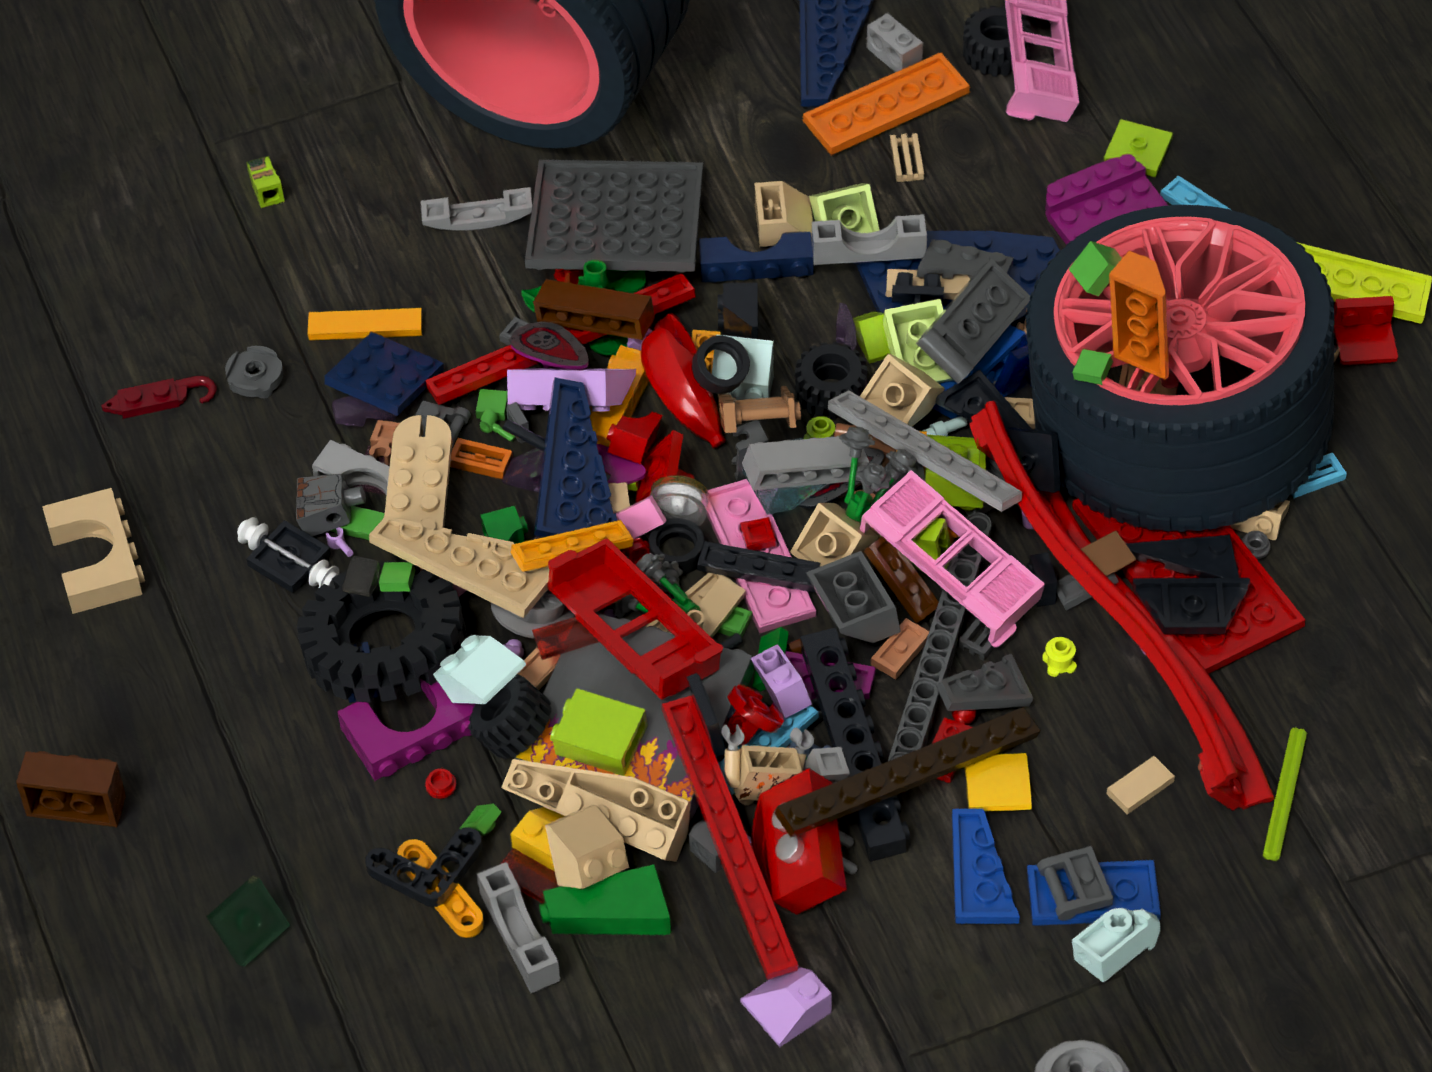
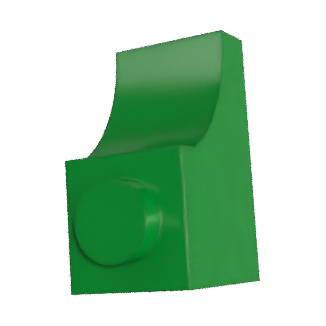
M515 506L480 515L483 536L511 541L514 544L524 542V534L528 533V528L524 516H518Z

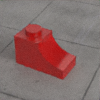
M655 412L640 418H629L622 415L617 425H611L606 440L611 441L608 453L641 464L656 440L663 415Z

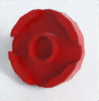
M738 684L737 687L734 686L727 696L729 702L736 710L729 719L727 726L730 729L731 736L736 732V724H738L744 733V740L740 744L742 746L751 740L759 728L770 733H776L785 721L781 712L773 704L768 708L761 701L764 696L750 687Z

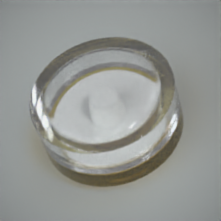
M673 475L660 478L651 486L650 496H653L666 519H688L698 526L705 521L709 492L699 481L686 476Z

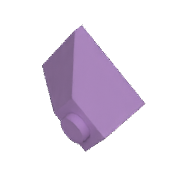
M798 967L797 971L766 981L742 997L741 1003L775 1043L781 1047L831 1013L832 993L811 970Z

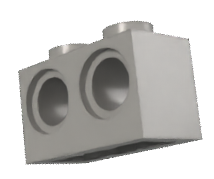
M888 13L867 25V49L893 71L898 72L922 61L923 42Z

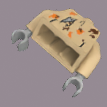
M736 724V732L730 736V729L727 725H724L721 733L728 743V748L725 749L724 762L727 782L730 787L734 788L735 796L740 803L751 805L755 800L758 801L761 793L803 772L807 756L804 754V751L809 749L814 743L812 734L806 729L802 734L795 727L790 733V739L796 744V748L743 745L741 749H738V745L744 740V733Z

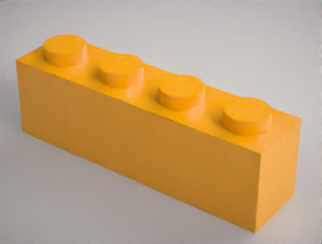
M620 345L616 355H611L607 369H636V376L621 405L610 406V411L602 412L592 411V406H589L591 412L590 420L593 431L596 432L598 444L609 447L611 441L606 440L611 425H617L622 415L629 418L632 417L649 382L641 363L640 350Z

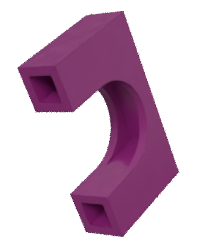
M420 678L421 689L436 710L431 721L420 729L410 732H399L387 728L380 722L368 702H356L337 712L342 732L374 781L382 777L394 774L398 769L410 763L420 761L424 756L438 749L441 750L448 747L452 742L464 736L472 735L468 725L470 723L469 717L473 712L472 709L475 704L452 703L438 681L429 685Z

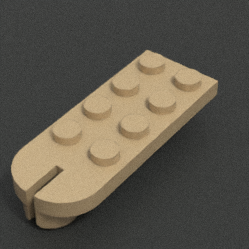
M427 415L425 437H421L424 432L422 416H412L403 420L393 433L384 517L389 516L422 524L423 528L439 531L441 527L444 528L452 452L451 430L442 419Z

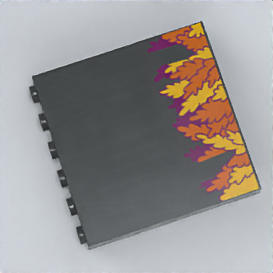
M599 611L596 612L613 630L631 621L625 618L609 617ZM576 620L543 693L551 702L550 719L543 733L534 744L529 746L524 752L519 753L514 759L619 775L556 755L553 741L550 740L552 729L556 723H560L563 717L564 704L568 698L572 699L576 688L645 709L648 726L624 776L640 779L690 801L689 824H691L699 804L662 712L663 703L692 696L690 687L672 697L668 696L661 700L639 677L629 672ZM644 626L622 639L639 656H642L675 638V636L655 626ZM723 648L720 656L719 670L702 679L719 722L720 730H722L724 725H727L729 719L736 712L728 700V694L738 684L748 687L754 673V666L751 661L752 655L740 649L731 650Z

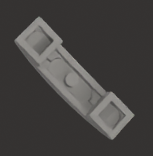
M531 188L504 190V198L452 205H449L448 197L421 201L422 223L428 227L445 230H477L507 224L532 212Z

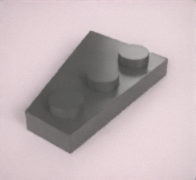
M932 239L918 266L917 277H924V274L942 273V278L953 279V275L963 274L968 275L971 279L991 258L1009 275L1014 258L999 252L991 253L978 250L972 246H960L946 240Z

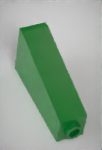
M654 865L616 873L583 889L561 886L544 890V903L539 904L543 923L549 922L552 934H671L670 916Z

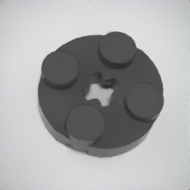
M250 346L246 347L247 351L238 354L237 351L232 354L225 366L230 390L247 397H259L262 399L270 397L273 390L280 385L284 375L282 362L277 357V353L268 347ZM255 368H258V369H259V373H257V374H250V373L248 372V371H251V372L254 371Z

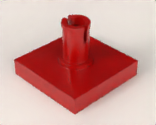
M673 430L646 454L642 465L647 473L645 478L640 480L635 503L651 495L656 499L660 490L671 485L687 488L692 486L694 475L678 469L683 434Z

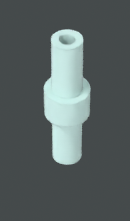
M962 416L946 422L941 420L930 424V428L923 431H927V435L948 436V433L967 426V420Z

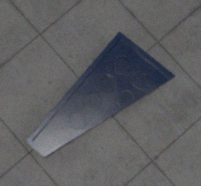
M800 0L801 107H819L831 101L874 0Z

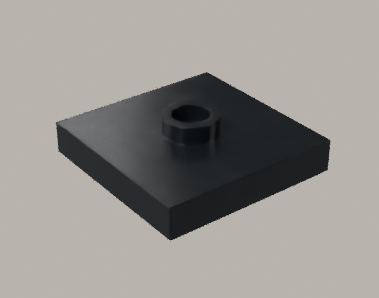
M1014 427L1005 428L1036 490L1052 493L1060 491L1058 433Z

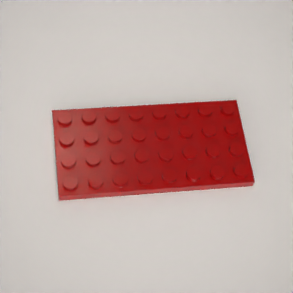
M1079 498L1073 501V510L1097 540L1114 531H1117L1125 544L1230 535L1239 578H1250L1249 590L1225 634H1175L1197 658L1208 674L1305 626V618L1230 526L1185 532L1150 530L1135 527L1126 522H1118L1113 517L1107 518L1104 516V513L1095 512L1088 505H1083ZM1148 559L1147 562L1135 560L1130 565L1120 569L1131 584H1133V578H1199L1196 575H1187L1165 568V563Z

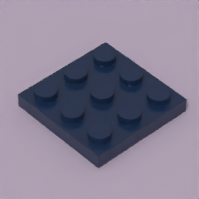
M371 332L325 375V385L398 416L427 388L425 380L443 373L444 363Z

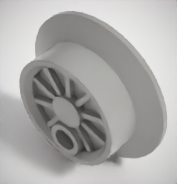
M549 589L524 618L491 603L492 613L502 626L515 634L528 638L548 639L557 637L565 633L574 620V614Z

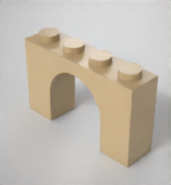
M112 488L42 506L53 546L86 537L102 538L113 545L108 556L99 563L62 573L72 614L142 595L140 583L145 582L141 565H134L133 560H137L138 555L134 542H127V538L132 537L127 520L121 521L120 516L125 515L121 498H114Z

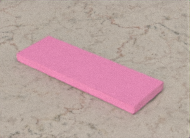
M748 479L700 492L701 503L720 544L746 549L740 530V523L769 517L776 539V547L755 551L791 557L762 491L752 490ZM735 578L738 586L746 590L744 600L749 611H752V618L759 634L816 617V609L807 591Z

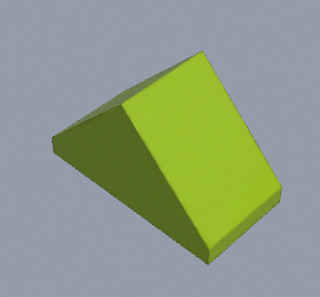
M871 312L848 319V325L869 364L883 360L887 354H891L883 327L884 313Z

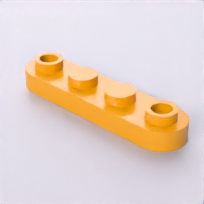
M417 839L405 841L400 845L397 852L398 855L408 860L414 857L419 858L417 861L412 862L428 870L437 859L430 848L423 841ZM443 865L442 870L449 873V871ZM405 872L411 880L415 878V874L412 872ZM459 883L442 905L434 907L453 931L461 937H474L483 929L484 920L481 909ZM438 885L434 890L427 889L428 894H431L433 891L439 892ZM465 922H472V923H473V924L468 925V926L463 925Z

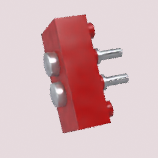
M809 768L759 795L751 836V847L773 902L796 915L847 890L844 871L851 875L857 871L856 864L842 857L841 844L849 848L853 845L854 841L853 838L838 829L837 819L790 838L774 814L778 805L832 784L831 781Z

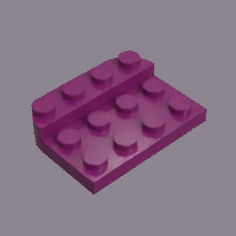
M1124 154L1049 184L1046 194L1045 215L1065 244H1068L1080 234L1106 220L1141 209L1169 205L1145 176L1146 168L1144 165L1136 161L1133 155Z

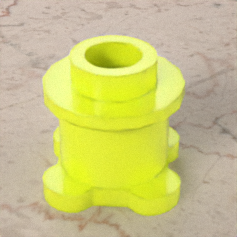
M1055 637L1045 647L1042 660L1047 663V673L1052 677H1057L1061 673H1073L1076 671L1077 664L1072 661L1076 648L1074 643L1068 638Z

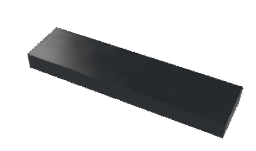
M704 541L697 564V571L814 592L815 589L809 581L806 572L821 567V563Z

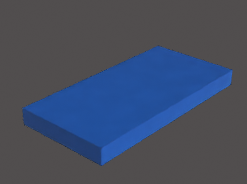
M1154 860L1098 862L1113 896V904L1076 914L1073 918L1065 921H1060L1055 912L1057 906L1045 876L1040 875L1037 865H1027L1032 926L1094 923L1106 912L1116 908H1124L1131 911L1143 909L1156 915L1158 920H1160L1161 914ZM1064 868L1057 870V875L1068 901L1075 900V894Z

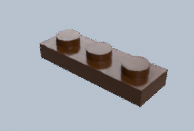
M881 536L863 550L915 623L923 620L937 609L939 601L908 558L884 537Z

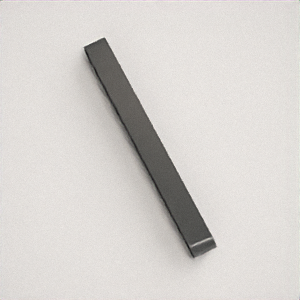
M976 512L967 516V520L990 538L991 520L986 514ZM968 544L952 559L949 573L967 587L981 574L985 558ZM944 589L942 590L888 761L925 747L929 739L941 700L937 688L940 681L949 675L969 612Z

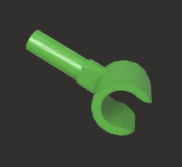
M485 410L480 418L481 431L485 433L493 431L513 442L516 436L506 432L500 425L496 424L498 420L497 414L491 410Z

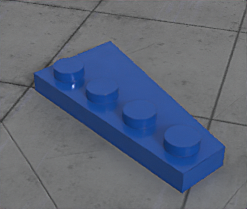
M952 809L955 924H1019L1020 916L1017 908H1015L1012 892L1003 872L1001 859L998 857L994 846L995 841L984 809Z

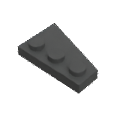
M1012 653L1004 656L1002 661L996 663L992 661L982 665L981 669L973 672L966 670L942 679L937 688L948 711L1030 706L1033 700V696Z

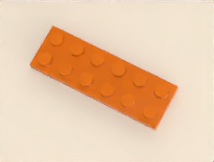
M940 52L804 113L803 122L830 155H833L969 94L970 85Z

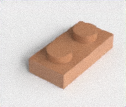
M907 618L899 625L901 632L890 636L871 658V665L873 667H876L895 680L923 649L929 634L928 630Z

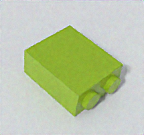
M576 688L572 699L568 698L564 704L563 717L560 723H556L551 732L550 740L553 741L555 754L624 776L648 726L646 711L630 704Z

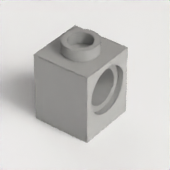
M841 747L812 749L803 768V771L808 768L831 781L832 784L846 779L850 774Z

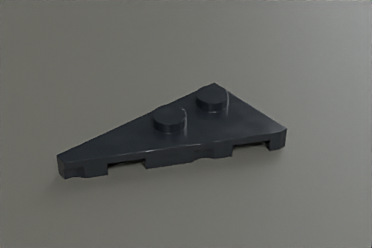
M980 370L939 394L935 400L937 405L972 421V416L985 408L987 402L995 401L1005 428L1032 429Z
M1230 535L1126 544L1136 560L1147 562L1148 559L1165 563V568L1187 575H1196L1199 578H1239Z

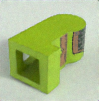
M266 156L247 162L249 176L260 208L284 202L281 181L275 170H273L269 157ZM271 189L277 192L270 198L263 197L262 193Z

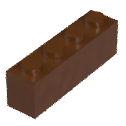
M548 279L545 280L533 301L537 322H552L566 328L639 340L644 339L655 318L651 296Z

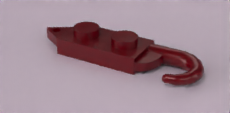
M192 376L178 380L171 378L117 390V394L101 405L102 411L122 415L123 419L180 407L179 405L187 399L188 389L204 386L208 388V394L199 399L200 403L208 402L215 396L217 387L215 382L206 376Z

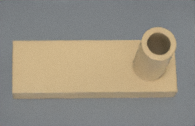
M720 575L698 603L701 611L690 610L687 615L713 638L735 607L745 597L746 590Z

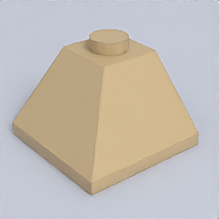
M887 354L860 397L912 427L931 411L937 396L943 393L945 388L924 371L892 354Z

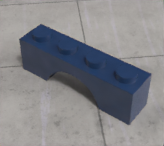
M811 232L783 233L776 245L760 252L741 250L735 247L727 237L699 239L702 282L813 275Z

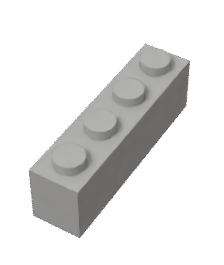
M839 436L749 444L742 465L752 490L849 482L852 457L849 456L850 447L842 443ZM862 449L861 457L858 458L857 469L859 466H867L869 463L864 449Z

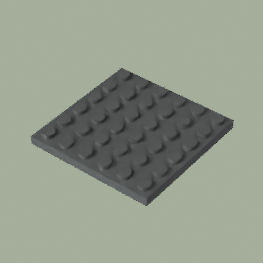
M539 160L525 255V268L538 270L584 269V264L587 261L600 260L606 264V270L695 271L703 162Z

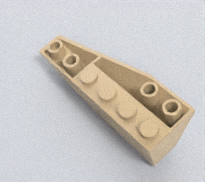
M513 759L501 787L564 816L587 806L596 805L620 833L625 843L663 860L676 862L688 835L691 802L634 777Z

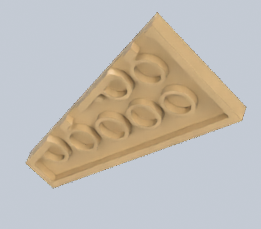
M385 516L369 534V543L522 618L529 613L548 590L549 567L546 566L522 572L510 553L511 545L514 544L511 541L468 533L467 537L452 534V529L442 527L439 531L423 528L421 523Z

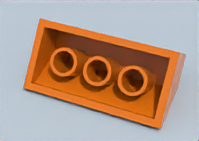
M1129 250L1109 273L1114 358L1166 380L1169 377L1166 292L1156 261Z

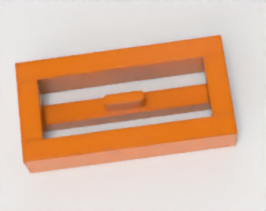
M457 438L451 452L450 467L504 480L505 471L509 469V462L513 460V451ZM460 450L475 453V455L461 452ZM486 456H487V457H491V458L500 459V460H502V461H498V460L486 458Z

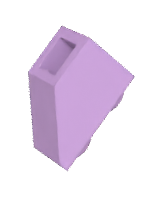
M778 644L751 658L771 699L784 718L812 705L802 678Z

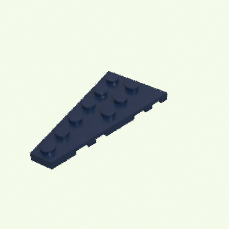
M555 377L552 383L534 531L535 536L547 537L617 521L616 513H613L611 493L602 457L598 453L596 432L593 431L590 420L591 412L584 383Z

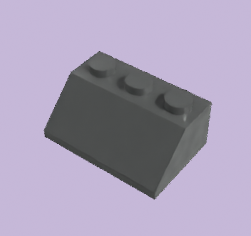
M862 551L806 572L809 581L840 634L875 643L901 632L896 607Z

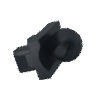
M907 272L898 273L896 283L892 285V302L903 303V306L941 299L943 304L944 287H941L939 274H924V286H913V274Z

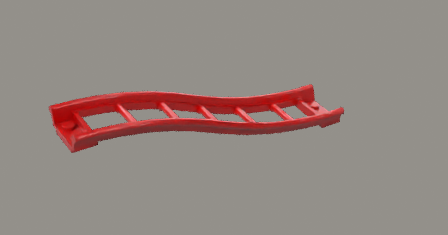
M987 402L983 410L971 417L972 423L969 424L977 449L996 462L1005 482L1022 491V500L1018 502V505L1056 559L1124 628L1145 652L1167 683L1189 720L1203 750L1202 753L1198 754L1200 758L1198 769L1207 794L1231 810L1238 807L1244 810L1262 802L1269 803L1275 798L1256 753L1244 729L1214 681L1197 658L1175 634H1163L1137 595L1116 573L1115 575L1119 582L1114 584L1081 550L1091 544V542L1069 510L1060 491L1052 493L1036 490L1006 432L996 402Z

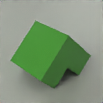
M1090 241L1070 266L1069 270L1087 293L1099 296L1110 283L1109 273L1120 262L1122 257L1114 248Z

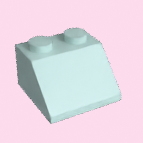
M729 336L744 346L750 359L748 374L740 386L730 392L731 396L736 397V400L769 398L774 378L773 341ZM714 350L712 375L724 380L732 378L737 372L735 360L724 351ZM713 393L714 398H718V394Z
M472 635L461 643L462 647L455 654L446 657L441 662V667L433 675L452 703L486 704L526 666V663L493 637Z

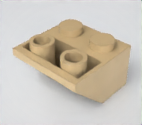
M783 181L755 183V210L759 247L776 245L783 233L811 232L812 240L813 219L810 198Z

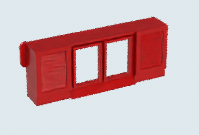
M608 538L579 553H576L574 550H568L549 560L548 589L576 616V620L629 672L639 677L661 700L668 696L672 697L688 688L687 676L697 673L702 680L719 670L723 646L712 639ZM627 595H633L648 612L613 630L596 614L599 610ZM659 620L675 638L644 655L639 656L622 639L647 624Z

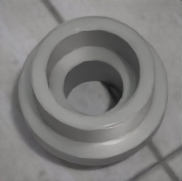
M1251 531L1242 538L1243 543L1256 559H1262L1268 555L1270 541L1264 533Z

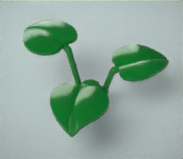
M600 260L587 261L583 267L584 276L578 277L579 285L597 288L606 287V289L628 293L640 291L646 284L645 271L606 270V264ZM542 286L521 291L525 304L534 313L533 301ZM607 334L588 342L593 351L599 354L616 355L620 345L627 347L628 338Z

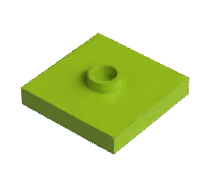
M1120 119L1104 156V161L1120 157L1124 154H1130L1135 157L1136 161L1144 165L1146 168L1145 175L1156 177L1172 141L1173 133Z

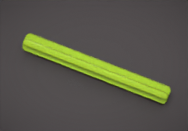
M1294 727L1290 730L1264 846L1263 857L1266 860L1278 861L1280 859L1307 732L1304 729Z

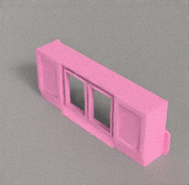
M1005 0L1015 93L1007 104V114L1026 120H1033L1035 116L1068 122L1079 104L1076 74L1073 69L1066 0ZM1021 14L1050 20L1052 38L1023 32ZM1024 42L1053 48L1055 65L1026 59Z
M912 470L862 515L860 531L865 533L872 527L990 629L988 641L993 647H1000L1012 636L1017 629L1015 623L1041 599L1045 583L1012 555L1007 554ZM936 518L946 519L947 526L960 538L940 557L934 560L912 540ZM969 544L989 561L991 565L966 587L943 567Z

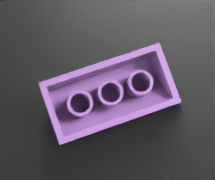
M528 368L507 370L508 404L516 402L521 410H536V405H543V410L549 411L552 383L554 378L557 377L584 383L588 404L592 406V411H610V406L622 404L636 376V369L584 368L575 370L564 368Z

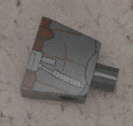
M340 474L297 478L296 521L301 530L312 537L349 524L351 521V506L366 503L363 487L358 486L349 489L344 477Z

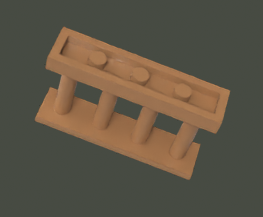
M780 386L781 397L736 400V397H732L730 392L718 394L720 422L725 433L737 432L736 425L742 424V421L785 418L790 428H796V420H801L800 403L794 402V393H790L787 386Z

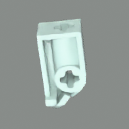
M1124 908L1111 909L1072 939L1074 960L1104 983L1146 948L1151 950L1155 947L1160 933V922L1156 915L1143 909L1133 911Z

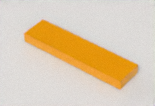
M421 308L309 312L308 315L309 340L366 338L371 332L383 337L422 336Z
M618 520L512 544L510 553L522 572L548 566L549 560L568 550H574L576 553H579L605 538H608L619 550L632 547L633 537L623 522Z

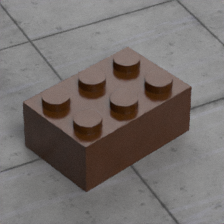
M26 751L16 781L26 816L112 827L118 826L126 793L117 762L105 758L96 760L81 758L77 755L62 756L45 751Z

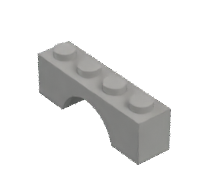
M924 215L896 216L893 222L886 228L872 233L851 231L840 220L812 222L814 265L923 258L926 252L927 233Z
M330 440L312 464L313 476L340 474L344 477L348 487L369 485L380 489L387 496L390 466L379 462L373 456L363 455L354 451L346 444H339Z
M507 862L478 873L480 895L530 993L559 982L558 960L546 937H541L536 930L524 904L519 885Z

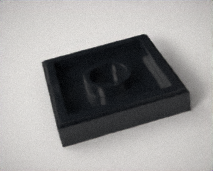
M695 673L687 676L693 701L716 757L724 755L726 748L719 722L700 675Z

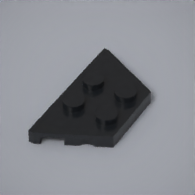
M1133 578L1132 588L1163 634H1225L1249 590L1250 578Z

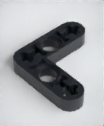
M470 827L458 830L429 870L386 848H375L367 853L365 858L366 869L369 876L426 906L437 907L448 899L482 851L481 835L476 829ZM470 840H473V845L467 844L463 849L462 842L468 843ZM385 860L386 866L380 864L378 867H375L374 862L381 863ZM453 861L459 864V868L454 872L448 873L442 870V866L447 862ZM403 872L415 874V878L411 882L403 883L398 880L399 875ZM438 885L439 892L433 891L431 894H428L427 889L434 890Z

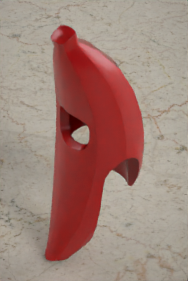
M669 313L665 318L657 322L654 331L642 342L640 357L644 372L658 397L680 424L695 436L709 442L713 449L725 443L726 439L722 435L720 415L714 395L701 387L694 378L692 360L697 352L696 347L680 319L675 314Z

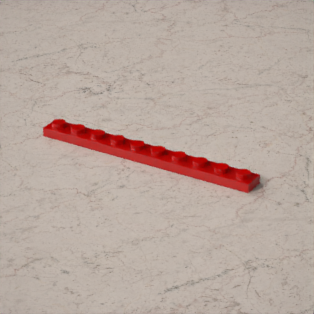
M683 273L635 292V294L651 296L654 314L696 297L693 286ZM563 327L579 340L582 345L607 335ZM508 345L429 378L425 382L430 394L436 403L440 405L507 377V370L526 369L540 362L516 353L511 348V345Z
M687 696L663 703L662 712L765 976L768 980L797 971V960L692 696Z

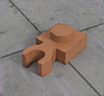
M383 420L377 421L370 438V456L374 458L384 456L385 464H390L393 433L400 423Z

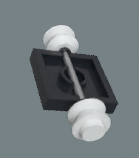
M255 517L244 520L240 524L237 531L238 541L241 544L248 542V547L254 550L246 559L247 565L291 593H294L308 578L309 585L313 587L319 584L320 588L323 584L335 588L333 577L339 575V568L337 566L329 568V562L326 560L331 555L329 546L285 520L269 536L268 525L265 523L258 525V519Z

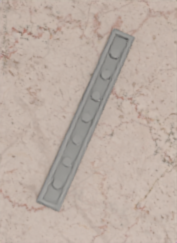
M848 390L828 401V410L857 427L869 430L870 435L892 448L907 450L916 458V462L1002 512L1022 500V491L853 392Z

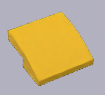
M1026 753L995 754L965 767L968 809H984V811L1032 810Z

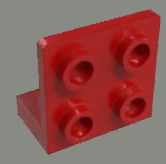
M1393 296L1335 300L1334 335L1336 344L1340 347L1339 359L1341 365L1397 362L1398 353L1391 326L1394 309Z

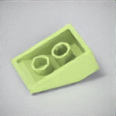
M941 299L884 310L883 327L890 353L924 371L938 383L953 380L916 344L924 332L943 312Z

